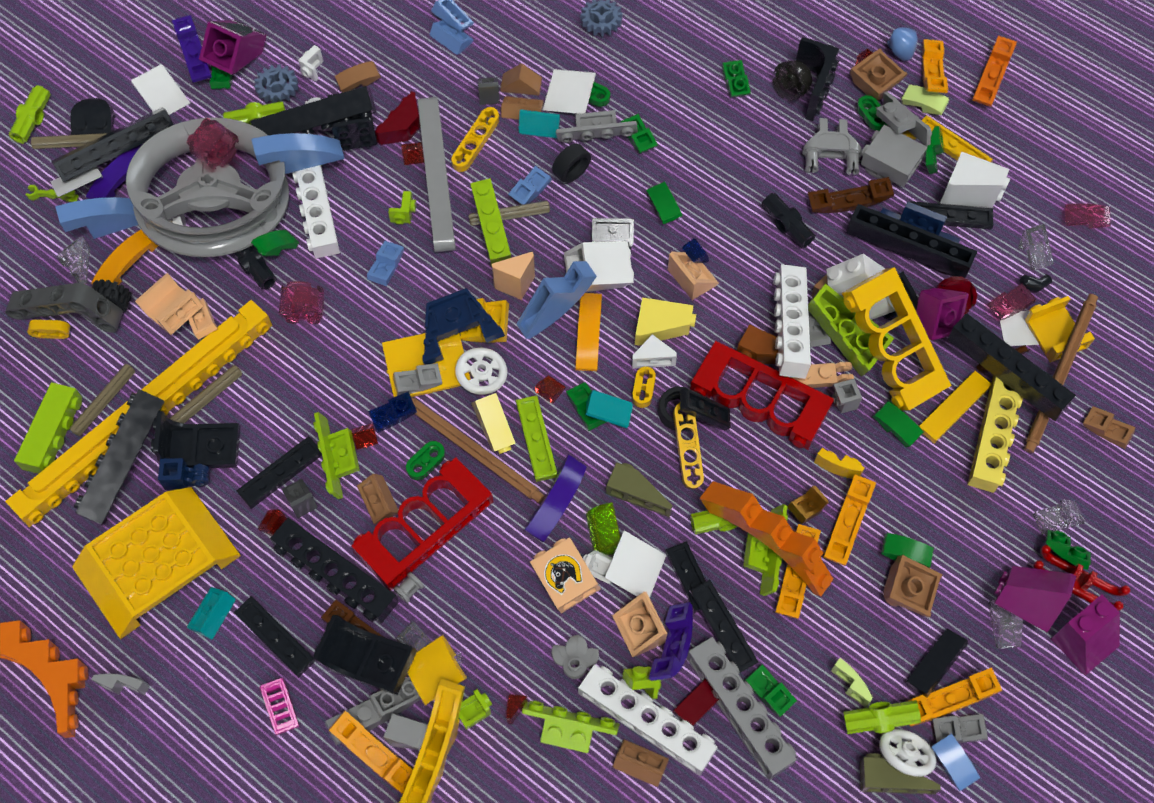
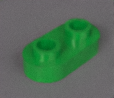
M593 82L588 103L598 107L606 106L610 102V90L603 85Z
M865 95L859 99L857 111L872 130L880 131L884 125L887 126L876 115V108L881 105L873 96Z
M437 441L426 443L408 460L406 464L408 476L413 480H422L428 476L445 458L443 445ZM431 453H438L436 457L430 456ZM418 467L422 468L420 472L414 471Z

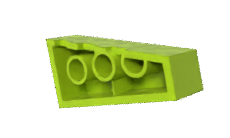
M825 283L808 303V310L862 377L877 362V359L870 353L868 346L871 334L860 330L856 324L855 312L851 313L843 302L844 298ZM870 319L871 323H872L875 327H877V328L880 327V326H878L875 322H873V321ZM888 333L883 338L884 350L887 349L894 339Z

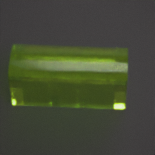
M613 502L596 506L586 513L593 551L597 550L605 555L614 554L621 539Z

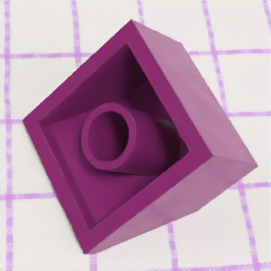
M939 288L922 290L920 292L916 313L930 340L950 335L952 328L964 316L968 293Z

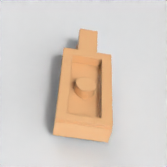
M196 296L203 307L189 319L194 335L199 340L217 330V326L204 298L199 299Z

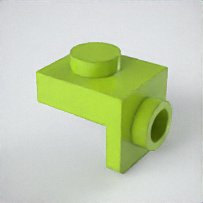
M403 191L401 208H389L390 222L411 224L412 212H416V200H413L411 191Z
M636 666L632 669L623 670V679L632 690L644 689L652 699H657L658 690L661 688V680L650 681V666Z
M478 689L474 690V695L464 700L461 704L459 719L466 730L491 715L489 707L492 703L486 693L480 694Z

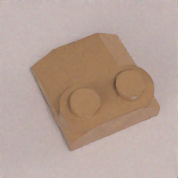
M880 48L851 68L850 71L854 84L866 95L873 96L876 100L883 99V93L893 88L908 74L883 53Z
M904 555L898 556L889 571L883 592L884 599L891 606H901L929 618L931 617V609L939 581L943 574Z

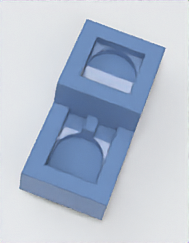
M535 166L524 180L520 179L508 195L521 205L529 204L547 187L552 178Z
M384 241L376 253V261L367 273V280L387 286L399 264L404 247Z
M952 733L931 747L945 768L944 771L959 792L980 778L970 759Z

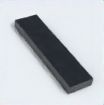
M910 201L913 204L946 216L944 226L989 230L993 228V208Z
M308 436L236 491L252 509L321 457L322 453L319 451L317 444Z
M709 579L689 591L691 597L716 640L723 645L728 660L736 664L740 673L757 664L756 656L711 580Z
M252 596L234 612L298 678L315 662L313 656Z

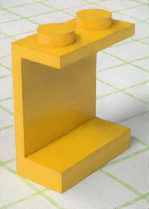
M1069 296L1061 299L1056 297L1043 306L1041 304L1035 305L1029 310V314L1025 318L1028 327L1050 363L1061 358L1075 325V322L1065 308L1071 300ZM1091 332L1085 333L1077 352L1087 349L1095 338Z

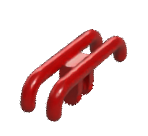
M1048 545L1042 546L1040 554L1047 562L1076 575L1072 594L1092 603L1098 598V596L1086 591L1091 585L1115 596H1125L1130 593L1129 586H1114L1098 578L1096 572L1088 573L1083 570L1082 565L1078 564L1075 566L1053 555ZM1035 561L1034 569L1046 570L1043 568L1044 564L1042 561ZM1121 601L1110 602L1118 611L1123 609L1124 605Z

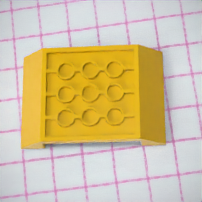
M192 487L164 492L86 544L72 568L118 637L122 639L141 626L137 618L214 565L218 564L222 570L241 555Z

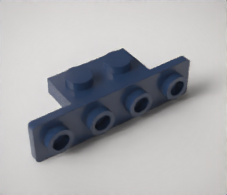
M907 201L902 215L882 208L880 212L956 243L960 242V238L941 231L946 221V216Z

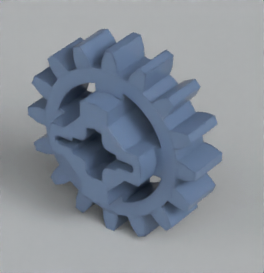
M592 0V4L586 2V7H582L581 13L582 27H587V32L593 31V35L600 33L601 36H604L605 32L611 35V30L618 31V26L622 24L623 12H621V7H616L617 2L610 3V0Z
M278 64L277 68L270 65L269 70L263 68L264 73H257L258 79H254L256 93H258L260 99H264L265 103L269 102V100L272 103H276V101L281 102L284 99L290 101L289 96H295V90H298L297 76H295L293 70L289 71L288 66L282 69L280 64Z

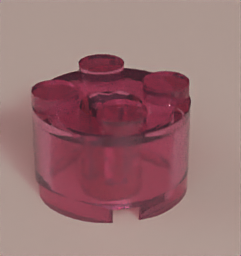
M209 118L202 120L200 126L187 139L191 154L211 169H216L215 167L226 166L235 156L237 151L234 148L235 143L239 142L235 133L218 121L210 120Z
M301 281L288 282L287 287L282 285L279 314L286 318V322L291 324H297L299 320H307L310 324L320 323V319L323 316L324 289L318 285L317 289L312 288L311 283Z

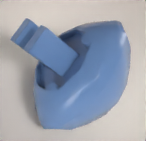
M897 28L893 30L887 44L896 57L902 61H909L917 48V33L911 28Z

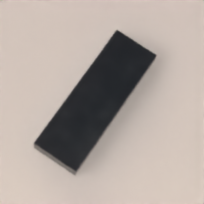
M686 387L680 389L681 411L724 431L730 429V408Z
M686 541L666 549L665 553L688 601L692 604L695 614L700 612L689 591L706 582Z
M947 628L906 681L907 686L928 698L968 645V640Z

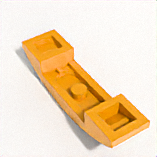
M923 40L922 76L925 90L928 92L948 93L947 77L944 76L943 41Z
M139 230L110 254L97 271L91 284L95 280L103 279L105 282L106 280H110L111 283L115 281L119 285L122 282L120 277L147 250L153 252L159 245L151 241L142 230Z
M584 293L580 298L576 370L597 371L602 294Z
M854 475L823 558L846 566L876 482Z
M798 524L796 532L812 537L818 543L821 530ZM788 564L775 613L799 619L807 584Z
M992 667L971 675L965 680L934 691L928 698L920 695L908 700H917L921 716V723L911 724L910 727L948 715L1001 692L1002 688Z
M344 710L328 731L369 768L403 794L413 769L394 755L370 734L363 725Z

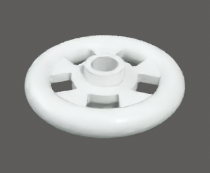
M479 347L470 349L459 357L455 367V374L458 382L464 389L474 394L486 395L497 391L505 383L507 366L504 359L497 352ZM484 356L492 359L491 364L482 360ZM474 358L476 362L470 366L467 361ZM478 368H483L485 371L480 372ZM492 369L499 370L498 377L491 376ZM471 372L473 379L468 380L465 377V373ZM488 380L489 385H479V382Z
M894 729L881 736L879 742L881 753L886 761L895 769L907 775L917 777L926 776L935 769V753L931 746L920 736L903 729ZM890 741L897 744L896 748L889 745ZM920 761L923 766H917L915 762Z

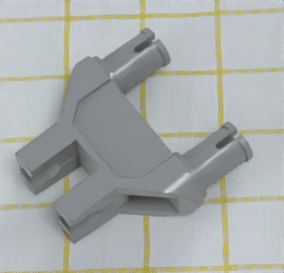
M819 118L817 133L803 147V155L806 157V172L810 173L811 167L812 173L818 171V158H835L847 160L846 173L848 175H851L852 169L853 175L859 174V159L862 156V149L859 143L848 133L847 119H839V126H837V132L828 131V118Z

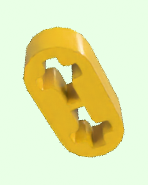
M31 320L27 333L36 338L66 339L69 337L71 326L69 323L60 320Z
M641 367L636 373L632 401L639 408L648 407L652 401L656 373L651 367ZM644 374H648L649 377L647 384H643ZM641 390L645 391L644 400H639Z

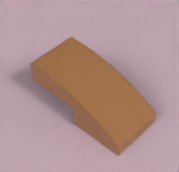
M369 61L350 67L335 75L340 90L344 93L360 84L368 86L381 78L375 62Z
M1094 406L1083 422V426L1096 435L1126 449L1135 433V427L1115 420L1114 414Z

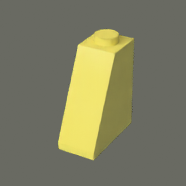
M642 297L635 334V345H643L652 334L661 341L688 335L690 326L695 327L696 314H692L694 305Z
M495 393L472 402L471 404L492 452L498 450L499 454L512 450L510 445L515 444L497 394Z

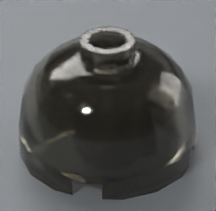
M788 60L778 64L774 69L776 78L773 79L775 91L782 99L785 97L790 102L804 97L811 89L812 74L808 66L803 62Z

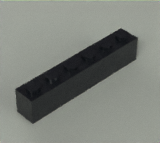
M364 86L251 120V125L262 130L268 136L291 133L315 134L314 132L318 130H332L331 126L335 123L358 118H371L372 114L377 113L371 89Z
M161 107L51 162L62 181L65 182L145 143L158 132L174 124L166 109Z
M860 204L857 205L846 232L849 235L949 275L962 276L966 278L978 252Z
M966 313L952 328L948 341L1053 421H1056L1075 398L1076 395L969 314Z
M140 389L137 394L132 392L126 404L130 406L127 413H121L116 423L117 426H120L117 433H111L106 442V446L109 447L106 454H100L95 464L99 468L95 475H89L84 487L88 488L85 495H79L74 504V508L77 509L75 512L77 515L100 525L103 524L153 426L154 418H157V412L161 410L164 404V400Z

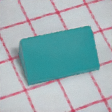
M520 110V134L557 138L556 129H560L559 114Z
M592 390L586 402V415L628 428L633 403Z
M211 587L187 628L208 639H213L236 599L226 591Z

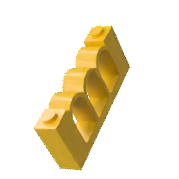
M895 267L884 269L842 292L846 308L851 313L855 312L857 326L863 332L871 334L868 344L870 353L877 360L884 361L882 376L886 384L894 388L889 392L892 396L891 401L902 411H909L952 386ZM888 296L898 317L877 328L870 321L869 311L875 303ZM902 324L911 344L889 355L883 348V338L888 331ZM915 352L924 371L903 383L897 377L896 367L899 361Z

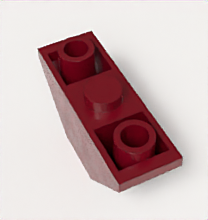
M411 91L408 96H405L398 107L389 113L387 119L377 126L375 135L379 145L409 141L421 128L415 92Z

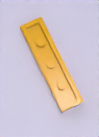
M926 115L922 119L926 125L930 126L931 131H933L935 126L940 127L943 134L944 152L958 161L961 152L992 162L993 159L929 116Z
M974 371L919 426L924 431L923 435L935 444L990 389L992 384L977 371Z

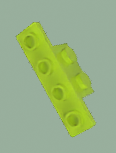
M316 412L314 413L315 421L313 425L318 433L319 441L317 445L323 457L321 466L327 477L325 486L329 494L337 499L343 498L339 478L360 471L352 431L346 428L330 434L327 418L321 413Z
M782 504L771 510L772 513L784 516L786 521L788 520L787 505ZM748 533L743 566L762 573L760 595L766 596L775 593L779 586L778 576L782 558Z
M539 701L525 702L522 708V714L545 719L541 743L575 751L589 752L593 730L617 735L620 724L616 723L612 718L601 717L599 719L591 717V714L586 712H568L564 707L554 706L551 708L544 706Z

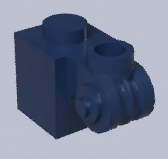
M183 458L160 459L158 481L164 490H177L188 488V486L203 487L209 483L210 468L203 464H197L193 468H189Z

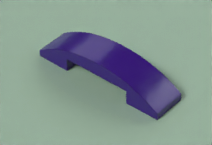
M191 15L172 20L192 82L212 77L208 63L199 60L202 46Z
M143 144L122 153L102 171V177L96 179L92 184L86 198L115 197L114 190L126 180L129 164Z
M570 455L566 456L557 472L558 475L540 507L533 513L524 529L526 532L541 542L547 539L579 487L587 468L584 464Z
M690 602L669 606L665 625L669 631L661 658L654 659L649 675L650 681L673 678L684 665L689 652L693 629V609Z

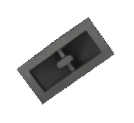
M498 77L478 78L480 105L500 104Z
M302 479L282 489L297 519L318 508L311 492Z

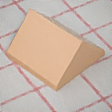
M533 252L491 264L495 289L522 300L535 278Z
M671 252L669 254L668 271L691 300L718 285L719 282L695 253Z
M647 592L641 593L612 615L632 657L665 644L667 632Z

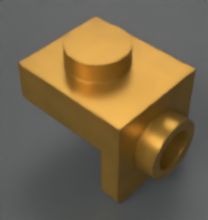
M814 485L810 487L806 494L792 501L788 505V509L803 524L819 515L829 501Z

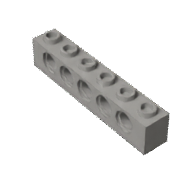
M711 637L690 650L686 659L700 680L703 682L706 679L713 688L712 694L716 699L719 698L717 705L770 781L796 762V752L790 743L786 744L781 737L782 732L775 722L772 723L770 721L765 706L752 695L753 689L749 683L743 682L739 676L740 672L733 661L730 662L725 656L726 651L723 645ZM716 662L720 665L721 669L713 670L710 668L709 663ZM723 683H732L734 690H726L723 687ZM737 703H745L748 706V710L741 711L738 709ZM751 723H759L762 731H754L751 728ZM772 743L776 747V752H768L765 744Z

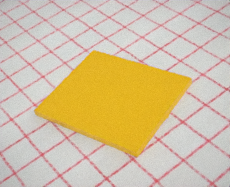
M426 333L382 342L387 364L386 372L389 374L395 401L402 400L405 395L397 396L393 374L394 372L415 370L416 366L425 365L422 358L425 350L424 339ZM460 333L439 341L444 359L436 363H438L442 385L407 395L415 397L461 386L455 374L456 363L464 353ZM469 372L465 373V377L471 380Z

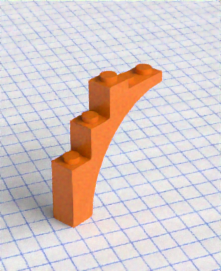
M712 481L700 497L708 512L733 523L768 546L796 571L813 594L821 597L830 586L833 577L821 559L823 551L816 540L794 532L784 516L762 509L753 494Z
M20 620L0 623V659L20 664L33 672L42 682L51 698L56 714L57 733L64 738L75 737V729L79 725L78 716L75 714V705H78L79 697L75 689L85 688V680L88 679L87 666L79 659L58 661L60 657L59 648L49 639L30 642V628Z

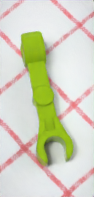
M35 185L28 186V189L33 192L32 194H25L31 201L37 200L39 197H48L75 202L79 197L75 194V190L57 197L55 190H39Z

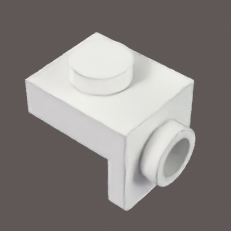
M314 45L298 61L303 76L311 78L316 82L318 80L316 68L323 62L320 48Z
M597 550L585 554L583 560L593 577L610 584L611 581L607 580L605 576L612 557Z

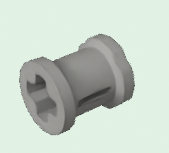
M411 572L407 574L408 577L398 587L395 586L393 588L395 593L407 604L419 589L424 588L422 582Z

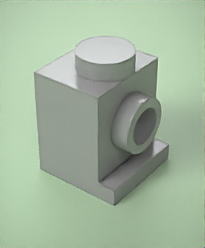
M855 379L833 384L835 390L832 398H834L833 403L840 412L845 413L857 410L862 396Z

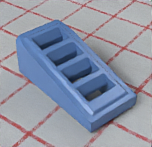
M438 0L431 9L436 16L460 32L474 24L453 0Z

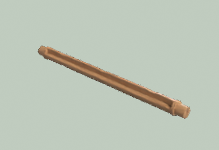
M1089 294L1087 300L1083 302V306L1053 375V378L1062 385L1065 383L1092 315L1097 307L1098 296L1094 294ZM1040 410L1026 439L1027 443L1024 450L1029 453H1034L1036 446H1039L1050 419Z
M407 394L402 398L401 402L407 406L408 410L518 491L537 503L543 501L545 495L536 486L416 398H411Z

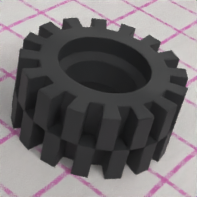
M103 279L95 280L91 288L121 308L125 313L132 296L129 289L124 288L125 286L122 284L117 285L118 283L115 281L111 283L110 280H106V282Z

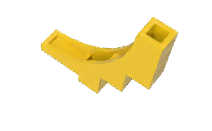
M441 679L439 682L425 737L399 803H431L433 793L443 776L446 757L457 737L460 722L458 718L465 686Z

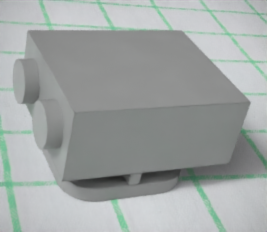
M884 125L880 131H875L871 138L872 143L870 145L866 144L861 152L863 156L861 165L865 166V170L869 175L877 179L889 177L891 184L897 183L905 187L924 159L928 147L902 133L897 134L892 128Z

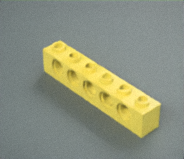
M993 375L992 386L989 390L967 484L992 493L1004 484L1006 474L1003 473V468L1008 465L1010 454L1007 451L1008 447L1012 446L1015 434H1011L1012 428H1015L1018 423L1019 415L1016 414L1017 408L1021 407L1023 401L1021 395L1011 389L1012 391L1007 390L1004 386H1009ZM1000 405L1005 406L1007 410L1001 408ZM995 424L1002 426L1003 429L998 428ZM991 443L997 445L999 449L994 448ZM986 463L992 464L994 468L988 467Z

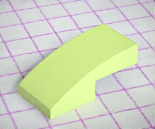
M909 85L902 97V102L904 105L922 107L923 113L942 115L949 102V98L938 92H928L924 87Z
M839 658L831 672L850 685L846 694L866 708L873 699L869 689L856 671Z

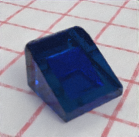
M693 238L682 247L693 262L707 263L709 261L706 251L696 239Z

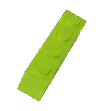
M491 178L470 183L490 263L493 264L511 258Z
M53 382L50 383L14 459V462L22 470L39 474L55 461L58 450L64 444V437L73 424L74 415L82 405V396L76 388Z

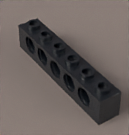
M287 518L270 538L274 545L272 549L282 557L287 555L291 558L290 562L300 570L304 568L309 571L308 575L317 583L320 581L324 582L327 585L326 589L333 595H342L347 605L353 609L356 607L363 611L362 615L369 621L374 622L376 620L382 624L399 603L394 593L290 518ZM302 543L301 548L292 550L295 544ZM320 556L317 562L310 563L312 557ZM331 569H338L335 575H327ZM349 582H356V585H355L354 588H352V589H346V588H345V586L347 585V583H349ZM367 595L375 596L371 602L363 601Z

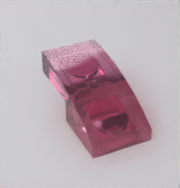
M1065 204L1066 226L1088 224L1089 229L1111 227L1110 207L1098 204Z
M1020 284L1009 293H1002L989 302L987 306L1002 321L1035 303L1036 298L1023 284Z

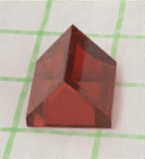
M422 142L401 145L404 165L425 163Z
M373 423L351 429L357 450L378 444Z
M279 509L268 510L258 526V530L272 536L287 518Z

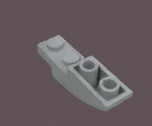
M407 677L398 695L381 690L371 695L369 700L346 711L369 732L390 720L392 714H400L421 698L410 677ZM342 713L325 721L328 730ZM330 733L335 744H340L341 742Z

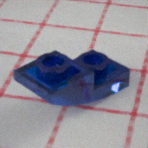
M409 391L389 399V403L368 411L377 433L404 421L417 412Z

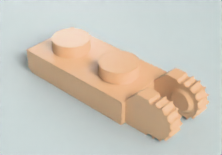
M839 362L836 364H812L806 379L791 378L812 388L832 387L835 383L854 379V375L841 374L837 376L836 372H845L852 369L851 362Z

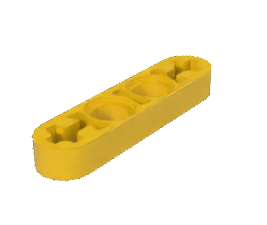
M487 107L480 113L452 155V167L455 171L464 172L470 168L499 123V112L497 109ZM478 129H484L486 133L483 135H477L475 131ZM468 144L476 145V148L473 150H468L465 147Z
M678 403L673 410L682 481L688 489H696L704 481L696 417L687 414L686 422L691 421L692 424L680 426L679 422L682 423L684 420L683 415L678 414V411H680V403ZM688 428L692 431L693 437L691 440H684L681 437L682 429ZM691 450L695 453L696 459L694 462L689 463L684 459L685 451ZM697 465L698 469L694 468L693 473L694 476H698L699 480L695 482V485H692V481L687 480L691 476V470H685V467Z

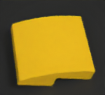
M484 298L476 299L496 324L502 328L505 334L504 337L489 343L507 342L509 303L507 300L486 302ZM480 325L461 332V340L486 342Z
M444 635L419 650L408 671V675L425 705L435 699L441 679L458 684L467 678L455 660L454 656L456 654Z

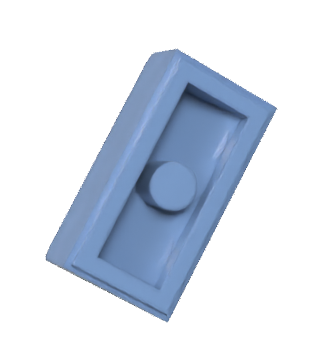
M443 20L432 25L430 36L456 55L460 54L473 42V38L463 31H458Z

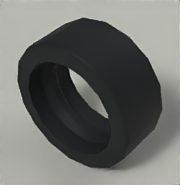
M571 144L557 156L553 163L552 171L562 182H573L586 171L591 162V155L580 144Z
M677 386L670 388L663 393L659 400V418L666 427L675 430L674 417L667 413L666 407L669 401L680 399V389L685 387ZM686 418L683 419L684 421L682 423L679 422L680 426L683 424H692L691 421L686 422Z

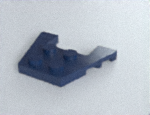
M465 288L426 303L425 350L422 360L425 365L443 360V354L439 345L440 340L479 325L486 343L504 337L505 334L476 298Z

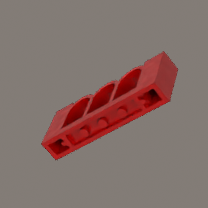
M717 341L714 342L691 381L690 387L691 390L709 399L712 397L714 401L728 408L739 406L741 414L749 421L763 422L767 420V425L771 431L777 435L789 436L788 440L793 445L809 450L834 402V398L791 377L780 376L779 371ZM729 367L750 377L743 390L736 395H727L718 387ZM756 380L777 390L772 402L764 409L753 408L746 401V397ZM783 394L806 404L798 419L792 423L781 422L774 415V410Z
M456 457L441 466L440 476H435L426 482L422 491L423 497L414 496L403 501L398 510V518L388 517L379 521L375 526L373 534L368 531L365 534H360L353 541L351 547L354 554L388 590H393L395 586L408 577L407 574L409 572L415 571L493 503L492 493ZM437 489H449L465 504L449 520L429 500L430 495ZM414 509L426 510L441 525L425 541L405 522L408 513ZM389 530H401L417 546L400 562L381 544L382 536Z

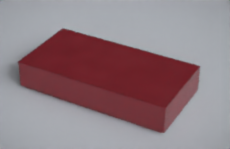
M705 679L673 710V713L681 721L685 720L694 726L717 703L719 698L716 699L712 694L713 688Z

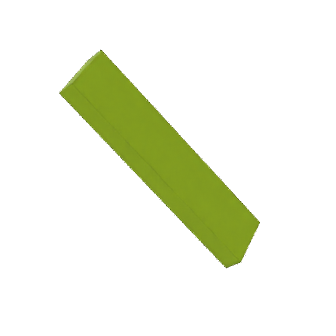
M536 395L516 400V405L535 481L539 482L556 478L558 474L538 397Z

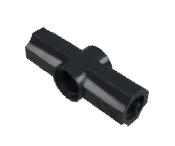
M776 193L769 194L762 201L761 206L774 219L777 229L783 234L787 233L800 248H806L815 239L816 235L804 224L799 211L794 207L789 208Z
M250 246L233 253L243 271L247 275L250 274L261 289H269L274 286L277 278L266 265L264 258L256 248L253 249Z

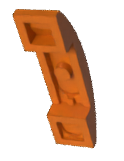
M1001 36L997 37L972 99L973 101L992 106L1015 49L1016 41Z

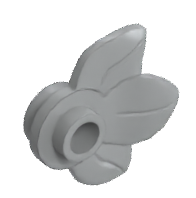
M577 634L567 641L566 646L553 645L552 657L557 665L563 667L564 673L569 678L579 679L586 673L587 668L597 663L599 649H587L585 639Z

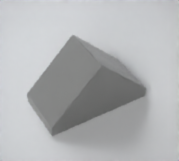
M392 714L384 734V739L392 747L420 750L428 725Z

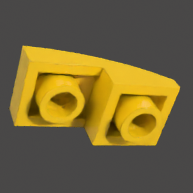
M824 448L818 452L814 461L821 468L853 479L854 475L861 476L865 469L857 459L845 455L840 461L835 453Z

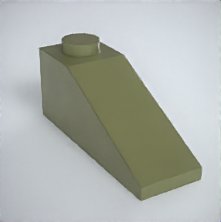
M616 462L606 486V494L670 518L673 505L632 465Z
M867 754L859 762L861 792L935 795L941 790L940 784L924 776L917 777L900 772L891 766L885 758H881V754Z

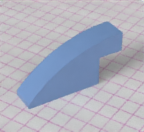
M291 133L251 139L258 164L262 165L280 160V163L284 161L285 174L345 159L340 141L326 136Z
M94 198L55 206L59 222L65 232L87 226L93 239L138 225L130 198Z
M573 261L564 277L543 278L517 322V326L526 339L534 337L557 321L589 289L597 276L587 261Z

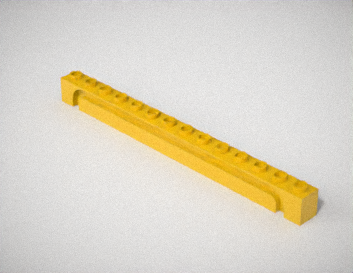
M252 300L247 302L238 310L239 313L235 317L230 316L217 327V330L208 334L141 389L164 400L160 411H163L167 416L172 408L181 404L190 393L198 390L208 378L215 376L225 364L233 361L237 354L243 349L250 347L255 339L269 330L272 326L269 316ZM127 402L30 480L28 487L23 491L19 489L5 501L29 527L41 521L47 512L59 506L62 500L70 493L77 491L90 474L95 475L99 468L95 464L100 454L105 455L109 448L106 446L111 433H117L120 426H117L116 423L121 413L126 414L130 407L126 405Z

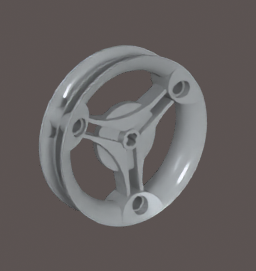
M200 118L170 126L148 139L133 156L126 175L127 192L133 204L135 218L143 233L155 244L168 251L191 257H215L244 250L253 245L251 242L256 237L272 232L283 218L289 202V187L285 176L284 161L280 163V160L263 164L268 171L270 182L259 189H254L242 184L237 171L219 160V155L231 149L246 152L256 158L251 139L268 135L262 130L238 120ZM190 151L197 155L195 164L187 168L179 176L176 187L159 197L148 193L152 178L166 163ZM213 156V161H205V157ZM222 208H233L248 212V214L235 221L211 227H188L168 221L178 215L194 210L210 212Z

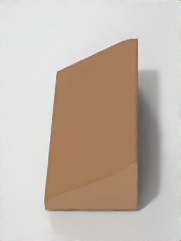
M505 96L501 104V117L519 120L520 110L542 112L544 101Z
M372 474L357 485L374 524L398 514L397 505L382 475Z
M624 739L616 755L613 768L658 787L669 758Z

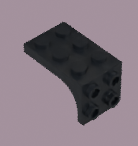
M802 37L799 42L795 64L811 70L818 78L811 93L805 118L813 121L816 114L820 115L824 104L823 101L824 99L826 100L830 90L828 87L834 82L836 73L833 72H836L839 60H837L839 48Z
M372 117L335 123L331 126L334 139L340 141L342 151L377 145Z
M163 411L157 412V418L153 420L155 438L151 440V451L156 455L158 461L160 459L183 458L189 468H193L197 464H203L209 468H237L240 437L239 423L184 424L169 419Z
M333 615L326 625L325 632L315 649L313 658L338 675L398 695L417 653V649L360 629L340 616Z

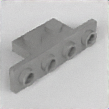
M888 91L884 92L883 105L876 108V115L897 134L908 130L925 146L930 145L932 136L930 126L926 125Z
M616 110L576 114V127L556 129L558 141L564 143L579 139L588 141L599 137L607 139L618 135L631 136L638 132L637 121L617 123Z

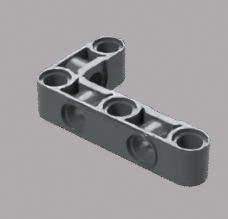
M83 283L12 292L5 311L6 315L18 320L74 312L82 315L101 330L110 333L117 332L123 315L121 308Z

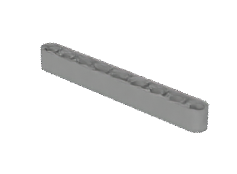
M438 97L418 99L434 250L435 253L454 251L456 247Z

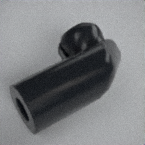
M1048 274L1039 279L1023 275L1019 279V283L1027 290L1039 292L1052 283V278Z

